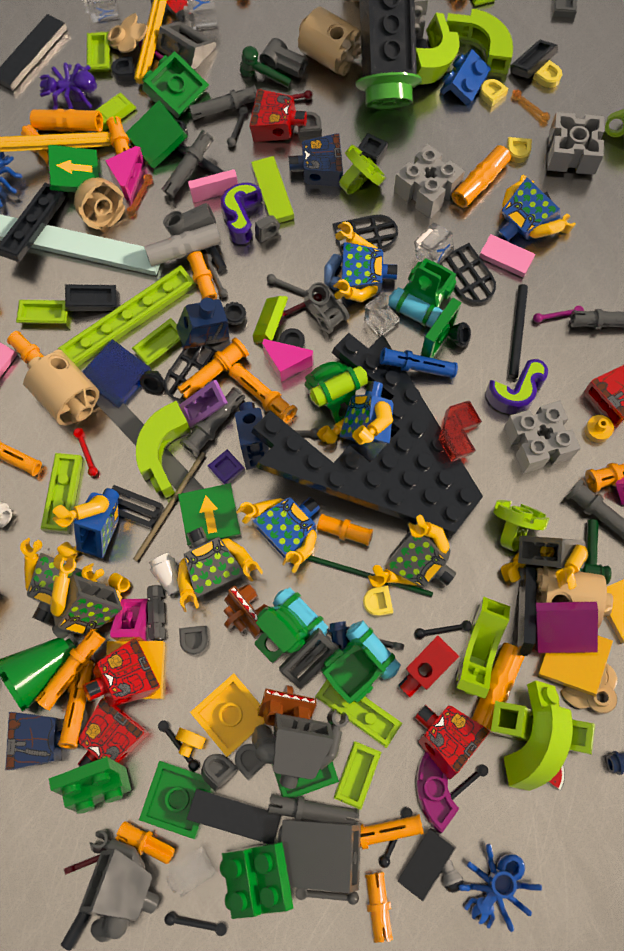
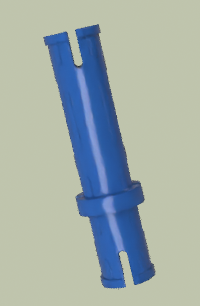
M384 347L380 353V364L401 367L403 371L411 369L451 379L455 378L458 371V364L456 362L415 355L409 350L401 352Z

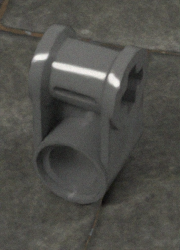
M316 282L311 285L305 294L304 303L327 333H331L333 327L342 320L347 321L350 316L347 309L335 298L326 284ZM312 293H319L323 301H315Z

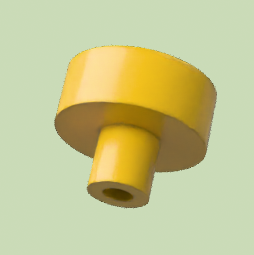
M595 415L586 423L585 435L592 442H605L614 431L613 423L604 415Z
M179 727L175 739L183 742L178 753L188 758L193 747L202 750L206 741L205 737Z

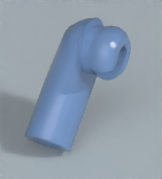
M333 254L324 266V284L333 290H338L333 285L341 280L340 277L335 276L337 269L343 261L339 254Z

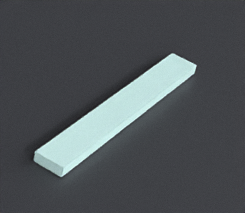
M0 214V241L3 240L18 218ZM46 225L31 246V248L155 276H157L160 264L151 267L144 246Z

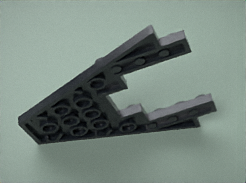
M348 333L333 348L331 353L352 369L361 366L367 372L368 381H376L383 384L381 394L392 400L394 404L391 429L396 434L392 437L390 443H387L371 462L349 445L333 463L277 415L269 411L253 427L251 432L270 448L258 461L256 467L414 524L417 522L416 517L422 515L425 522L443 528L445 535L452 537L483 498L482 493L407 372L401 370V367L380 364L379 359L382 349L385 347L392 350L386 338L381 335L370 348H367L353 335Z

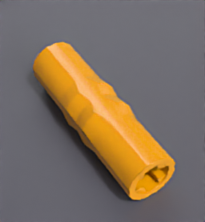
M33 109L30 113V124L37 131L101 132L103 129V116L98 110Z
M497 145L482 162L477 164L475 169L453 191L451 196L456 205L466 208L481 191L486 189L488 184L510 162L511 154L507 148Z
M503 643L491 671L489 692L485 699L480 697L471 718L490 732L495 701L507 702L525 657L517 655L518 647L509 643Z

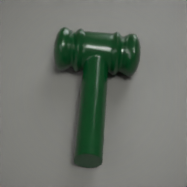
M247 46L243 49L242 61L240 63V73L243 76L252 77L255 71L275 82L287 88L289 87L291 78L257 61L258 51L256 48Z
M590 519L587 521L586 548L588 558L583 569H579V571L604 575L606 584H608L612 576L610 566L606 565L603 567L601 564L597 565L599 521Z

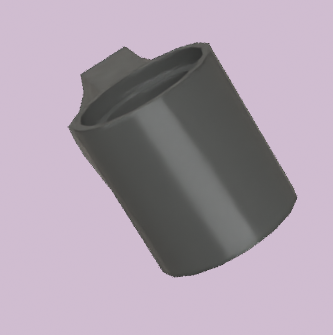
M272 38L259 56L262 64L274 70L279 68L298 78H302L308 65L307 57L289 50L286 44L279 38Z
M207 203L184 213L173 211L163 220V224L171 236L180 235L185 231H192L213 223L216 224L215 216L210 205Z

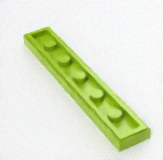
M180 265L58 347V349L62 350L79 367L195 288L196 283Z

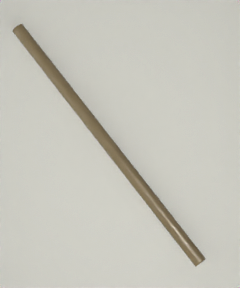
M204 452L200 453L133 558L135 561L139 560L178 499V494L182 493L206 454Z

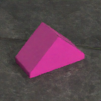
M134 146L105 160L111 177L122 191L125 200L129 201L144 165L141 148L138 146Z
M263 339L264 355L281 382L313 365V350Z
M148 598L121 599L122 610L115 615L110 631L111 638L116 641H130L134 638H137L138 641H147Z

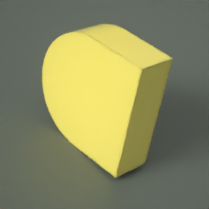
M549 60L534 73L533 79L543 87L553 88L559 84L562 70Z
M488 79L482 83L479 95L486 104L493 107L507 95L508 88L498 80Z
M508 137L506 148L511 154L510 161L515 163L525 162L531 152L532 139Z
M388 586L372 588L364 595L363 607L369 615L380 617L393 614Z

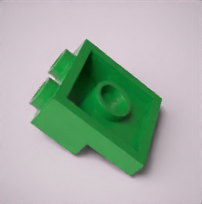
M174 51L169 57L165 55L159 61L158 67L154 71L149 70L142 79L144 82L142 90L155 103L159 100L174 116L179 118L189 108V105H192L208 89L209 84Z
M109 757L101 758L49 778L50 790L62 795L64 807L77 814L89 812L95 808L96 804L103 801L105 803L118 801L123 798L124 793L131 791L126 767Z
M282 842L238 848L222 853L223 860L220 863V873L226 879L227 893L225 895V906L231 911L232 919L250 918L261 914L287 912L294 909Z

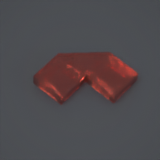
M470 400L452 405L445 411V421L440 432L439 441L451 462L470 456L476 451L465 430L479 426L482 421Z

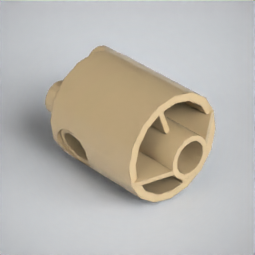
M319 6L302 20L299 27L298 48L302 53L336 74L345 76L353 60L361 56V30Z
M57 349L42 358L35 357L28 363L29 370L24 378L23 385L59 425L66 426L82 421L92 413L93 407L99 398V390L62 350Z
M549 566L536 568V603L597 601L598 629L604 615L609 616L611 614L613 595L607 593L604 575L578 571V573H574L576 587L570 590L568 584L562 585L561 588L558 587L555 573L562 568Z

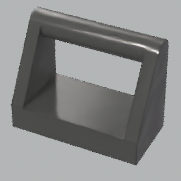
M182 21L163 25L159 28L156 49L167 56H170L175 51L193 69H196L216 48L215 41ZM182 32L183 34H185V35H187L188 37L192 38L193 40H195V41L198 42L199 44H196L195 42L191 41L190 39L186 38L185 36H183V35L180 34V33Z

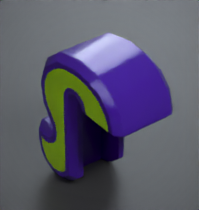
M249 182L235 184L225 190L221 197L223 218L227 223L229 237L234 243L246 244L253 237L250 229L252 224L244 208L247 209L262 202V192L256 184Z
M539 359L528 360L514 390L506 385L490 380L486 389L488 402L495 409L503 413L517 414L526 411L534 401L537 389L543 386L547 378V365Z

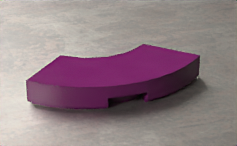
M425 751L417 770L416 788L418 800L429 823L439 834H442L458 812L459 807L451 798L448 789V778Z

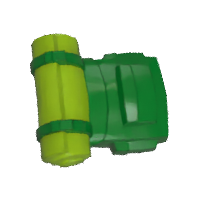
M333 361L318 366L305 376L306 382L304 385L311 401L318 407L325 405L330 409L336 424L345 418V416L338 415L341 408L340 404L345 402L346 405H349L350 398L356 395V391L360 387L367 385L368 378L367 372L361 366L352 369L345 364H341L339 361Z

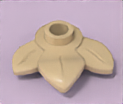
M134 13L125 18L121 26L116 25L109 31L108 40L110 45L114 49H119L122 53L131 52L135 49L136 42L145 37L148 26L143 23H137V14Z
M606 663L597 695L603 693L608 697V701L605 703L599 702L595 696L569 687L562 689L561 694L569 704L578 709L591 708L597 713H609L614 710L617 704V695L614 691L617 684L616 672Z

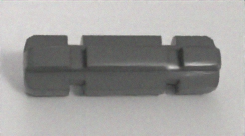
M160 585L147 587V598H150V601L147 602L148 625L151 624V628H148L150 640H162L165 638V627H162V624L165 623L164 601H161V598L164 597V591Z

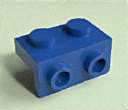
M473 49L465 55L461 53L452 63L454 68L443 78L442 82L444 84L440 89L442 94L451 90L465 105L473 101L491 69Z

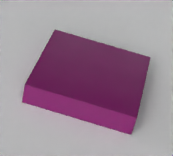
M597 601L536 603L538 653L598 652Z

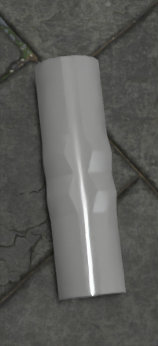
M213 223L192 231H185L180 235H173L168 239L144 246L152 267L173 259L182 258L192 252L221 244V238L216 224Z

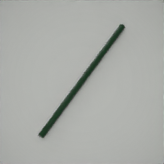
M311 555L306 559L366 578L369 575L375 576V574ZM386 583L429 597L433 595L432 591L412 585Z

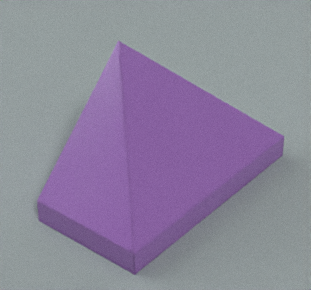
M213 380L179 404V407L188 422L189 428H193L197 422L203 421L228 402L217 380Z

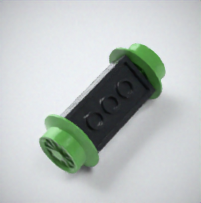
M359 0L362 78L356 81V88L365 91L366 106L368 108L394 109L408 106L413 103L412 88L422 82V78L416 74L415 0Z

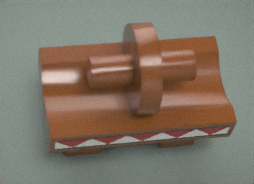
M247 584L239 589L233 586L228 590L229 594L224 599L228 605L224 609V613L228 616L224 626L227 629L236 626L240 633L247 628L251 635L256 638L263 632L256 624L257 616L268 606L263 604L254 610L250 603L256 599L257 594L252 586Z
M289 685L285 686L283 692L265 689L261 705L258 708V716L264 717L265 724L274 726L276 713L311 720L316 707V699L293 694V687Z

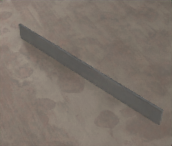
M91 368L87 369L83 374L99 390V398L96 404L136 446L139 433L144 424ZM166 448L162 456V467L169 482L177 490L187 475L188 470ZM192 476L182 493L204 489V487Z

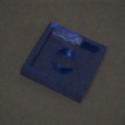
M112 339L82 372L97 387L100 395L119 408L140 385V378L143 373L152 370L148 365Z

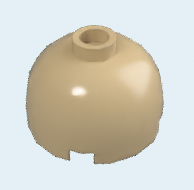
M90 178L78 186L75 193L74 206L79 217L89 227L94 229H101L100 227L105 225L111 227L121 218L124 212V195L114 183L104 178Z

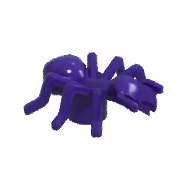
M64 63L65 78L53 66L51 73L57 76L59 79L57 82L48 74L40 76L42 80L40 88L43 89L40 90V96L44 97L53 93L54 105L52 110L58 108L57 97L64 91V98L68 109H73L71 100L74 102L83 101L89 109L92 108V104L86 99V94L96 90L97 82L94 76L88 72L91 69L89 65L83 67L77 63L73 73L69 75L72 65Z

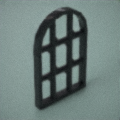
M370 215L342 221L349 222L353 232L356 234L374 230L375 236L365 240L368 242L377 241V248L381 250L390 248L398 237V227L395 221L385 215ZM382 219L388 221V223L376 225L375 220ZM371 220L372 225L369 227L356 229V223ZM342 222L332 224L334 235L337 233V226ZM394 227L395 233L379 236L378 230L380 228ZM394 237L390 243L382 246L381 241L383 239ZM336 239L340 256L343 259L342 248L344 244H340V241Z
M470 243L442 256L440 260L439 258L436 259V263L442 265V261L447 259L453 267V272L458 274L465 284L464 288L459 289L455 285L454 289L465 302L480 305L488 302L493 297L496 290V281ZM468 248L476 260L469 262L462 251ZM457 253L465 262L464 266L460 268L451 259V256ZM479 263L487 276L480 278L473 268L474 265ZM467 268L470 269L476 278V281L472 284H469L462 274V271ZM488 279L491 280L493 285L492 293L485 285V281ZM480 284L488 297L480 300L473 290L474 286ZM469 290L475 300L466 297L463 292Z
M199 346L192 358L185 356L188 349H183L172 367L168 370L164 379V388L167 395L173 401L182 403L186 400L183 395L181 398H176L172 393L180 381L183 383L186 381L184 375L192 364L199 367L198 370H200L210 362L215 352H217L210 346ZM204 348L211 353L202 365L196 362V358ZM182 359L186 360L187 365L181 374H175L173 371ZM170 376L176 378L175 383L168 391L167 382Z

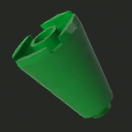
M55 638L0 658V677L22 712L35 702V698L70 656L69 652L71 649L76 648L70 638L67 640Z

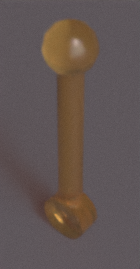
M516 89L512 92L514 100L523 102L540 115L542 121L547 122L550 119L548 112L541 111L524 98L520 90Z
M144 175V183L132 205L127 208L128 215L133 216L136 214L135 208L147 186L153 183L152 175Z

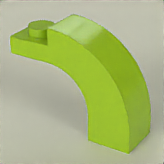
M471 9L470 16L448 13L447 25L449 26V31L458 32L459 40L472 41L484 50L486 64L491 68L489 72L508 74L513 53V42L506 26L495 16L478 9Z
M435 13L426 29L431 48H416V74L422 78L420 84H430L442 78L459 51L458 32L449 31L444 13Z
M177 401L162 407L146 421L136 443V461L141 475L145 481L150 479L156 493L162 491L165 498L174 495L175 492L162 467L164 450L172 441L191 432Z
M483 597L468 635L456 681H458L457 688L469 695H476L485 699L489 692L492 666L499 643L509 622L510 606Z
M536 680L527 684L533 712L531 736L520 750L504 757L509 787L527 791L546 784L559 772L569 753L573 734L571 710L560 707L559 695L555 686Z
M495 701L491 732L527 742L533 729L532 710L522 705ZM572 720L573 734L569 751L592 755L595 724Z

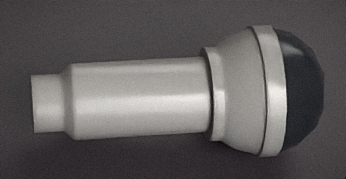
M450 858L443 869L442 881L443 887L448 892L455 893L459 891V885L463 884V877L454 869Z

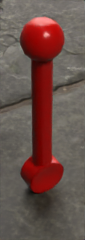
M77 428L74 430L73 435L79 440L89 467L88 474L92 477L96 476L98 469L94 467L85 444V433L81 428Z

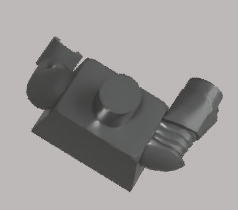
M336 709L329 711L327 715L328 723L276 713L273 735L270 727L267 725H259L253 732L252 743L256 748V757L261 762L272 764L273 772L276 774H282L280 784L288 789L296 788L299 778L310 780L316 778L319 770H323L337 757L342 737L340 728L348 722V715L346 713L341 714V719L338 723L335 721Z
M99 830L95 832V836L103 839L104 842L101 845H95L90 842L91 851L97 854L100 853L78 912L102 917L92 923L91 934L97 941L107 942L111 939L121 938L128 928L129 921H136L141 910L150 914L153 913L157 908L159 896L148 891L152 875L145 870V863L136 848L116 839L110 841L107 834Z

